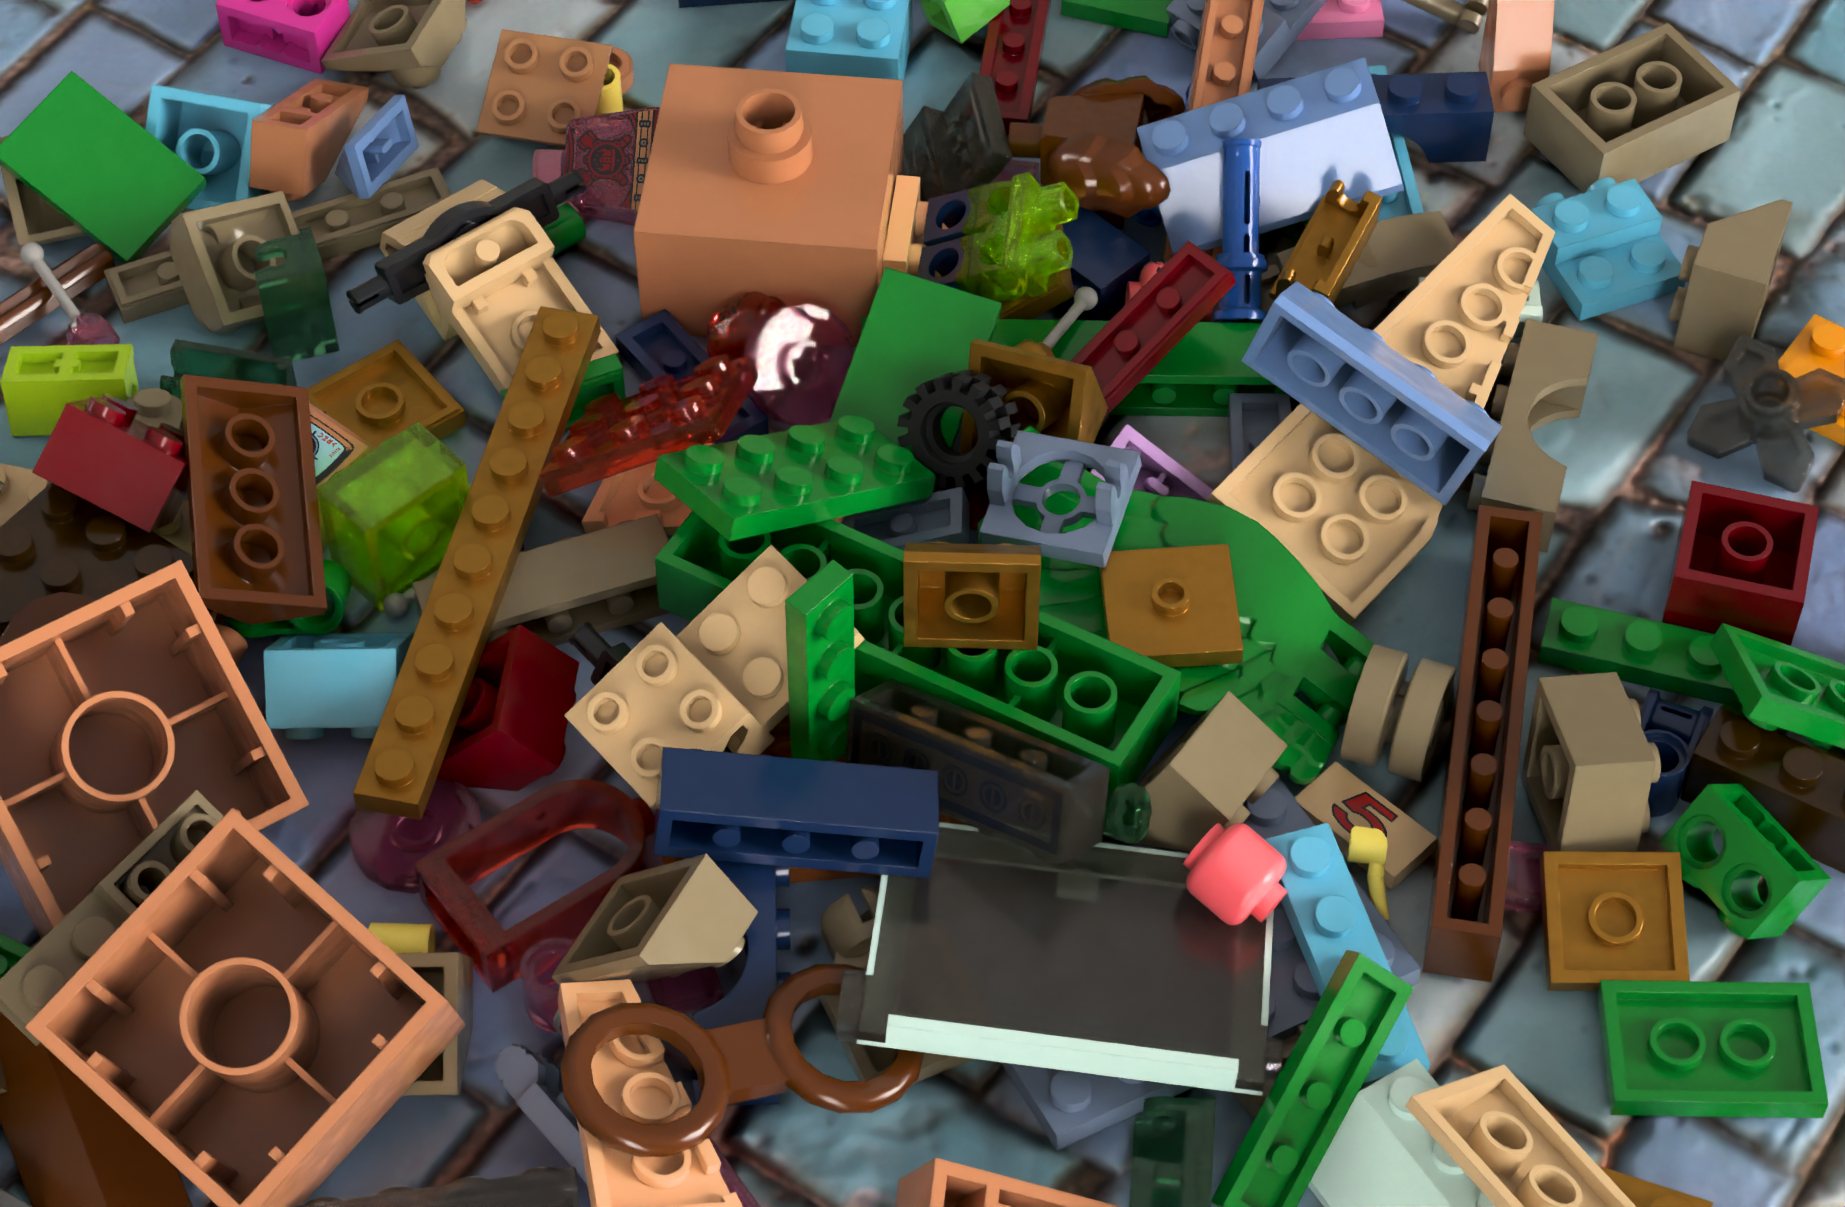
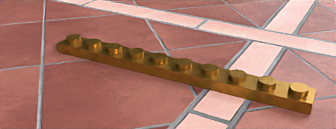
M540 306L354 788L353 796L356 809L418 820L422 819L601 333L599 315Z

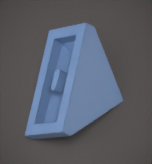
M394 95L343 148L335 174L359 199H370L419 147L405 95Z

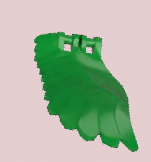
M1028 426L1027 428L1022 430L1026 432L1040 434L1032 426ZM1049 462L1040 465L1020 480V483L1042 487L1049 481L1059 479L1064 463ZM1085 470L1080 485L1084 488L1087 496L1095 497L1097 483H1105V481ZM1133 489L1111 551L1229 544L1243 643L1242 663L1173 667V669L1181 672L1178 710L1190 715H1204L1230 691L1288 745L1272 767L1289 771V778L1296 784L1305 786L1310 784L1326 766L1329 755L1339 739L1337 731L1339 724L1347 723L1363 667L1374 643L1334 612L1311 575L1288 549L1259 522L1228 506L1187 497L1160 496ZM1060 491L1047 498L1044 508L1055 515L1067 514L1078 506L1080 498L1069 491ZM1013 504L1017 518L1027 527L1040 531L1043 520L1039 517L1037 508ZM985 516L977 523L979 544H982L979 531ZM1083 517L1076 524L1064 527L1062 533L1083 528L1094 519ZM1041 556L1039 610L1107 639L1099 567ZM1326 642L1341 665L1322 650ZM1300 689L1311 700L1315 711L1296 697Z

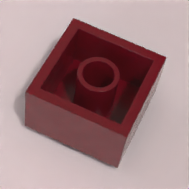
M103 393L101 399L91 396L90 398L67 403L32 473L149 533L172 523L188 492L186 473L188 462L185 459L184 432L165 423H160L158 428L148 426L134 419L138 412L137 408L106 393Z
M1692 481L1679 528L1662 622L1715 634L1721 624L1725 623L1791 646L1805 601L1819 506Z

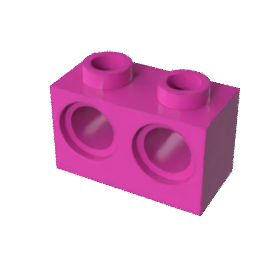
M218 0L215 4L224 46L318 74H322L326 68L321 60L350 17L348 0Z

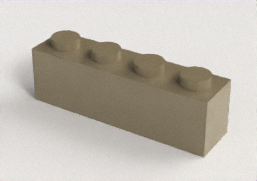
M658 514L636 520L623 521L612 527L576 537L562 538L554 543L520 552L486 645L518 625H522L548 643L556 646L569 642V638L572 637L571 633L585 622L591 623L593 628L598 633L671 613L660 608L658 600L655 557L669 541ZM436 575L412 583L419 620Z

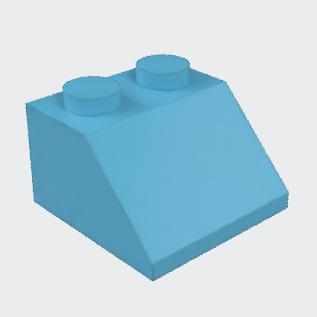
M151 85L145 130L206 178L207 186L186 207L187 209L199 210L260 196L263 189L249 187L252 120L275 104L179 87Z
M413 632L327 633L317 636L283 635L264 650L265 706L268 727L270 729H285V738L288 739L321 738L325 736V728H350L351 737L374 738L413 638Z

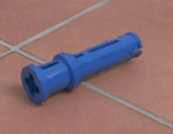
M1249 138L1227 139L1222 141V148L1224 149L1222 199L1223 253L1216 255V261L1233 273L1236 284L1219 300V309L1213 312V322L1262 323L1267 312L1261 309L1262 273L1268 270V261L1265 260V255L1259 253L1261 141Z

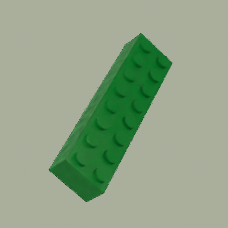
M692 510L655 557L659 607L689 621H692L770 545L807 581L830 561H836L853 574L854 627L865 639L855 649L856 697L1114 814L1119 810L1177 720L1181 680L1180 671L1039 610L1037 650L904 647V551L832 519L728 541Z

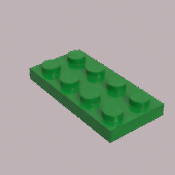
M845 415L836 421L810 426L795 425L785 431L764 435H744L734 441L708 446L693 445L683 451L658 455L654 478L728 541H734L931 498L937 475L917 461L909 450L898 446L877 430L870 420L861 416Z

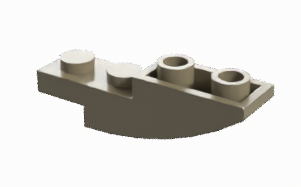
M1441 211L1417 213L1377 221L1373 233L1333 304L1335 308L1350 302L1354 309L1360 308L1417 285L1418 277H1427L1457 247ZM1295 247L1277 253V263L1268 266V270L1262 273L1261 309L1267 313L1275 301L1269 297L1270 291Z
M196 790L101 880L91 893L0 979V1012L35 1046L40 1041L24 1027L224 817L199 791Z

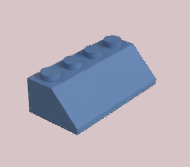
M1365 57L1136 127L1144 157L1158 167L1169 181L1170 194L1167 200L1159 204V209L1173 255L1188 240L1202 251L1223 245L1224 149L1222 148V141L1227 139L1249 138L1261 141L1259 234L1311 219L1323 195L1326 196L1332 182L1336 180L1344 182V195L1356 202L1360 201L1367 190L1381 197L1404 190L1381 105Z
M1298 281L1280 293L1273 302L1241 360L1444 506H1446L1503 428V426L1491 419L1480 405L1464 400L1440 383L1429 369L1419 364H1413L1389 347L1378 333L1361 327L1337 310L1327 297L1310 291Z

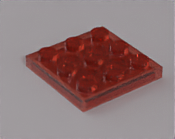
M727 354L715 356L697 365L694 368L695 374L677 380L674 379L672 374L661 375L639 387L640 393L620 399L617 393H611L588 403L584 407V415L579 421L568 428L570 434L564 442L554 447L552 450L554 453L553 457L539 474L549 498L655 462L658 455L683 451L693 445H705L721 439L759 378L751 355L749 354L730 361Z

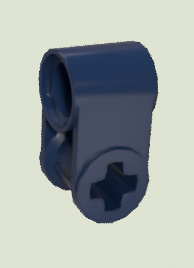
M1652 688L1647 693L1640 716L1641 728L1647 741L1656 744L1660 755V778L1657 783H1651L1648 797L1650 817H1657L1671 812L1677 805L1693 753L1710 725L1714 709L1703 706L1698 711L1662 699L1660 691Z

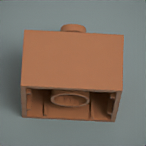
M670 63L633 231L642 321L666 309L689 335L856 348L861 336V318L868 317L883 276L882 259L897 175H904L903 80ZM740 297V298H741L740 304H739V306L736 308V305H737V302H738L737 299ZM734 300L736 302L733 305L734 308L737 310V314L730 311L732 307V304L730 303H732ZM721 309L730 311L729 321L724 327L725 335H723L722 328L716 326V320L720 315L719 311ZM728 312L721 314L718 319V325L722 326L726 323ZM723 315H726V318L723 321H720L721 317Z
M182 560L0 647V862L41 939L196 790L223 816L234 808L259 832L309 805Z
M232 808L24 1028L218 1207H301L461 1032L466 1024L440 993Z

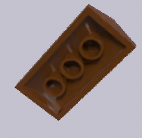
M183 374L180 380L185 459L188 462L186 473L194 585L206 608L249 625L323 615L327 610L308 388Z
M0 1012V1058L8 1089L7 1092L0 1095V1122L32 1207H193L179 1170L41 1042L35 1046Z

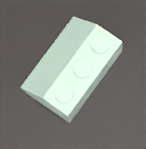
M1418 1059L1413 1060L1357 1093L1308 1185L1324 1207H1495L1405 1107L1411 1096L1440 1087Z

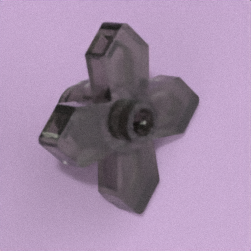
M1740 336L1724 363V375L1736 398L1701 405L1687 431V444L1716 459H1721L1755 444L1763 479L1788 491L1797 493L1802 488L1815 462V454L1802 430L1838 421L1845 408V378L1821 368L1794 378L1788 372L1779 369L1773 347L1750 337Z

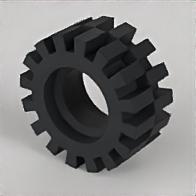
M961 370L934 378L915 388L917 393L908 396L902 405L910 411L899 415L897 426L908 428V434L898 437L899 446L911 445L914 458L937 475L936 487L948 489L955 486V488L963 487L964 489L987 480L989 463H998L996 458V444L998 440L1012 442L1011 437L1016 436L1018 430L1021 431V422L1010 423L1009 415L1019 412L1015 402L1004 405L1001 401V398L1008 391L1002 384L994 387L988 386L992 377L984 373L972 376L973 370ZM951 406L967 410L976 423L978 440L975 447L969 453L954 451L943 437L941 418L944 412Z

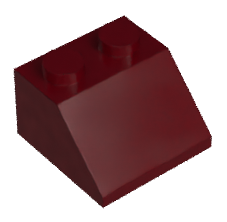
M522 625L516 626L485 645L434 785L518 791L539 778L552 774L559 768L566 753L564 739L568 720L564 715L574 706L576 701L574 688L579 662Z

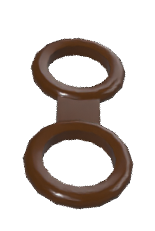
M815 964L789 975L768 997L762 1019L705 1030L686 1014L652 1002L618 1003L591 1014L569 1037L560 1064L564 1099L581 1127L607 1147L637 1157L674 1156L701 1144L723 1120L727 1105L785 1093L787 1088L791 1089L807 1103L839 1114L872 1113L902 1098L919 1078L925 1052L895 1049L893 1062L884 1073L866 1081H843L821 1073L808 1063L794 1043L791 1027L794 1012L804 1002L824 995H843L863 1002L867 970L849 964ZM900 992L897 1015L919 1018L904 994ZM624 1035H649L667 1041L685 1054L695 1069L700 1089L698 1102L687 1115L669 1123L643 1124L625 1118L608 1106L596 1089L591 1068L593 1056L605 1043Z

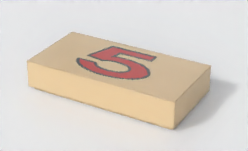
M1336 761L1294 797L1315 826L1329 823L1340 851L1348 856L1350 832L1354 826L1381 830L1387 838L1388 846L1384 866L1385 886L1390 890H1393L1435 851L1437 843L1435 835ZM1357 863L1364 870L1368 871V864Z

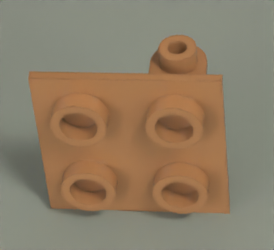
M502 29L476 133L567 147L568 127L570 125L574 139V149H580L576 145V141L588 130L593 131L597 138H600L601 126L600 123L595 122V117L610 60L612 45Z

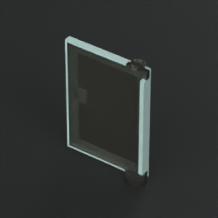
M939 822V837L929 878L881 874L867 972L844 969L835 1039L870 1046L1262 1096L1265 1080L1275 1082L1280 1073L1283 1039L1267 1038L1274 910L1262 923L1250 915L1245 921L1236 926L1225 924L1187 890L1186 878L1190 870L1183 865V862L1189 853L1059 837L1056 856L992 828ZM1027 833L1050 843V836Z

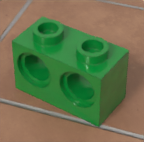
M1741 783L1708 784L1659 841V844L1667 852H1680L1682 879L1691 886L1702 889L1718 907L1716 913L1720 921L1730 931L1747 940L1780 937L1831 880L1822 868ZM1716 828L1719 829L1723 839V846L1719 855L1713 845V835ZM1760 876L1765 879L1768 887V896L1765 903L1761 901L1757 891Z

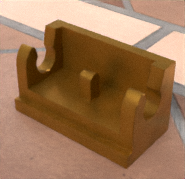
M1336 180L1332 182L1326 196L1323 195L1278 276L1269 297L1276 300L1280 293L1298 281L1310 291L1324 295L1334 304L1377 225L1383 197L1367 190L1360 201L1356 202L1344 195L1345 185L1343 181Z

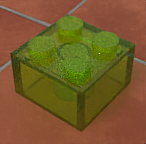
M416 422L398 435L383 441L377 449L348 468L336 472L327 482L317 488L331 559L343 566L349 574L352 586L377 610L382 611L384 609L383 602L389 594L404 593L413 587V582L425 579L440 568L470 490L466 463L424 426Z

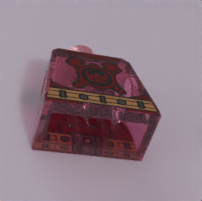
M648 107L581 117L568 121L565 150H535L533 156V178L548 184L569 173L572 169H576L585 181L583 184L586 185V191L564 203L570 204L580 216L635 226L660 107Z

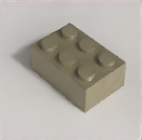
M1666 23L1532 84L1523 135L1582 193H1586L1587 189L1594 182L1606 177L1613 178L1617 183L1635 178L1637 183L1728 141L1741 89L1669 23Z

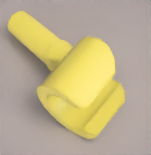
M1354 826L1350 832L1347 862L1368 864L1367 883L1369 899L1383 918L1389 920L1384 882V866L1388 846L1387 838L1377 828Z

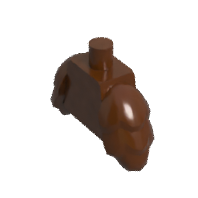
M1145 75L1128 77L1118 81L1109 78L1096 80L1079 88L1070 96L1050 98L1043 123L1011 122L1008 154L1009 157L1039 158L1041 184L1047 188L1057 189L1063 196L1078 206L1090 211L1105 210L1111 214L1129 218L1139 211L1149 210L1168 199L1171 191L1167 177L1141 153L1142 147L1136 127L1184 113L1186 106L1183 98L1177 92L1167 86L1156 84Z

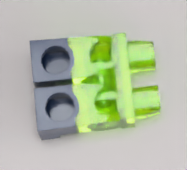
M1026 172L1013 176L1012 181L996 182L930 198L923 235V243L927 247L922 248L917 277L997 301L1015 300L1025 292L1031 297L1046 294L1048 291L1049 274L1070 269L1072 266L1073 249L1071 242L1060 229L1055 230L1056 225L1077 219L1079 209L1078 197L1065 182L1041 187L1031 174ZM942 223H944L949 229H942ZM935 271H937L942 276V278H935Z

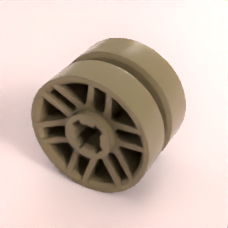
M1374 644L1363 667L1351 704L1342 741L1341 758L1374 768L1380 761L1388 743L1391 744L1388 759L1389 773L1422 782L1429 768L1443 726L1454 684L1456 667L1422 658L1417 664L1410 682H1407L1408 653Z

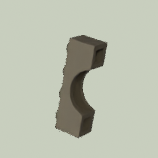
M1526 319L1521 342L1510 341L1504 358L1501 376L1511 378L1510 386L1497 385L1490 418L1499 421L1503 428L1479 459L1478 464L1489 466L1487 476L1474 474L1467 510L1478 512L1479 505L1543 513L1539 551L1548 553L1567 467L1548 456L1536 444L1531 434L1539 427L1553 421L1580 418L1598 333Z

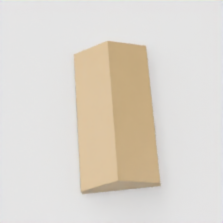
M1505 1065L1413 1095L1405 1106L1495 1207H1636Z

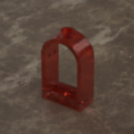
M574 779L552 784L414 862L421 901L462 954L473 958V968L494 993L571 947L618 877L649 869L646 838L655 833V816L642 798L636 797L631 799L623 791L604 782ZM588 828L605 831L619 838L628 847L624 856L612 868L504 931L470 887L473 883L552 837L569 830Z

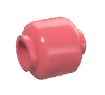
M1217 823L1200 840L1183 862V865L1190 870L1186 878L1187 890L1229 926L1241 924L1250 915L1262 923L1288 893L1279 884L1286 871V859L1244 823L1232 824L1227 829Z

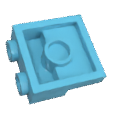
M1610 177L1602 178L1594 182L1587 189L1586 193L1566 199L1561 193H1551L1541 198L1535 207L1530 209V211L1555 231L1542 268L1579 321L1676 292L1678 286L1684 287L1685 281L1678 280L1681 269L1680 262L1659 235L1663 217L1635 178L1617 183Z

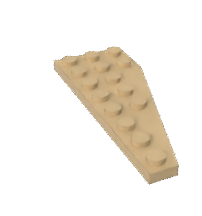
M1509 194L1373 331L1378 333L1389 347L1413 364H1419L1429 369L1440 383L1464 400L1480 405L1484 409L1501 368V361L1509 342L1514 336L1520 321V314L1536 282L1555 231L1512 194ZM1301 403L1210 494L1206 501L1228 506L1259 522L1274 535L1315 580L1334 612L1349 625H1352L1425 548L1432 538L1443 506L1439 501Z

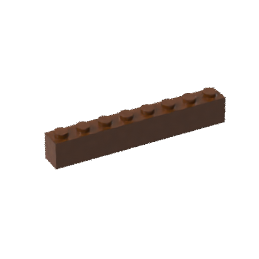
M1479 505L1469 556L1422 972L1491 982L1502 937L1543 513Z

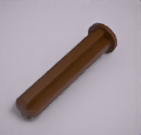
M92 243L51 269V271L68 296L73 299L104 279V270L116 266L113 261L114 257L109 249H106L101 243ZM41 277L0 302V345L61 307Z

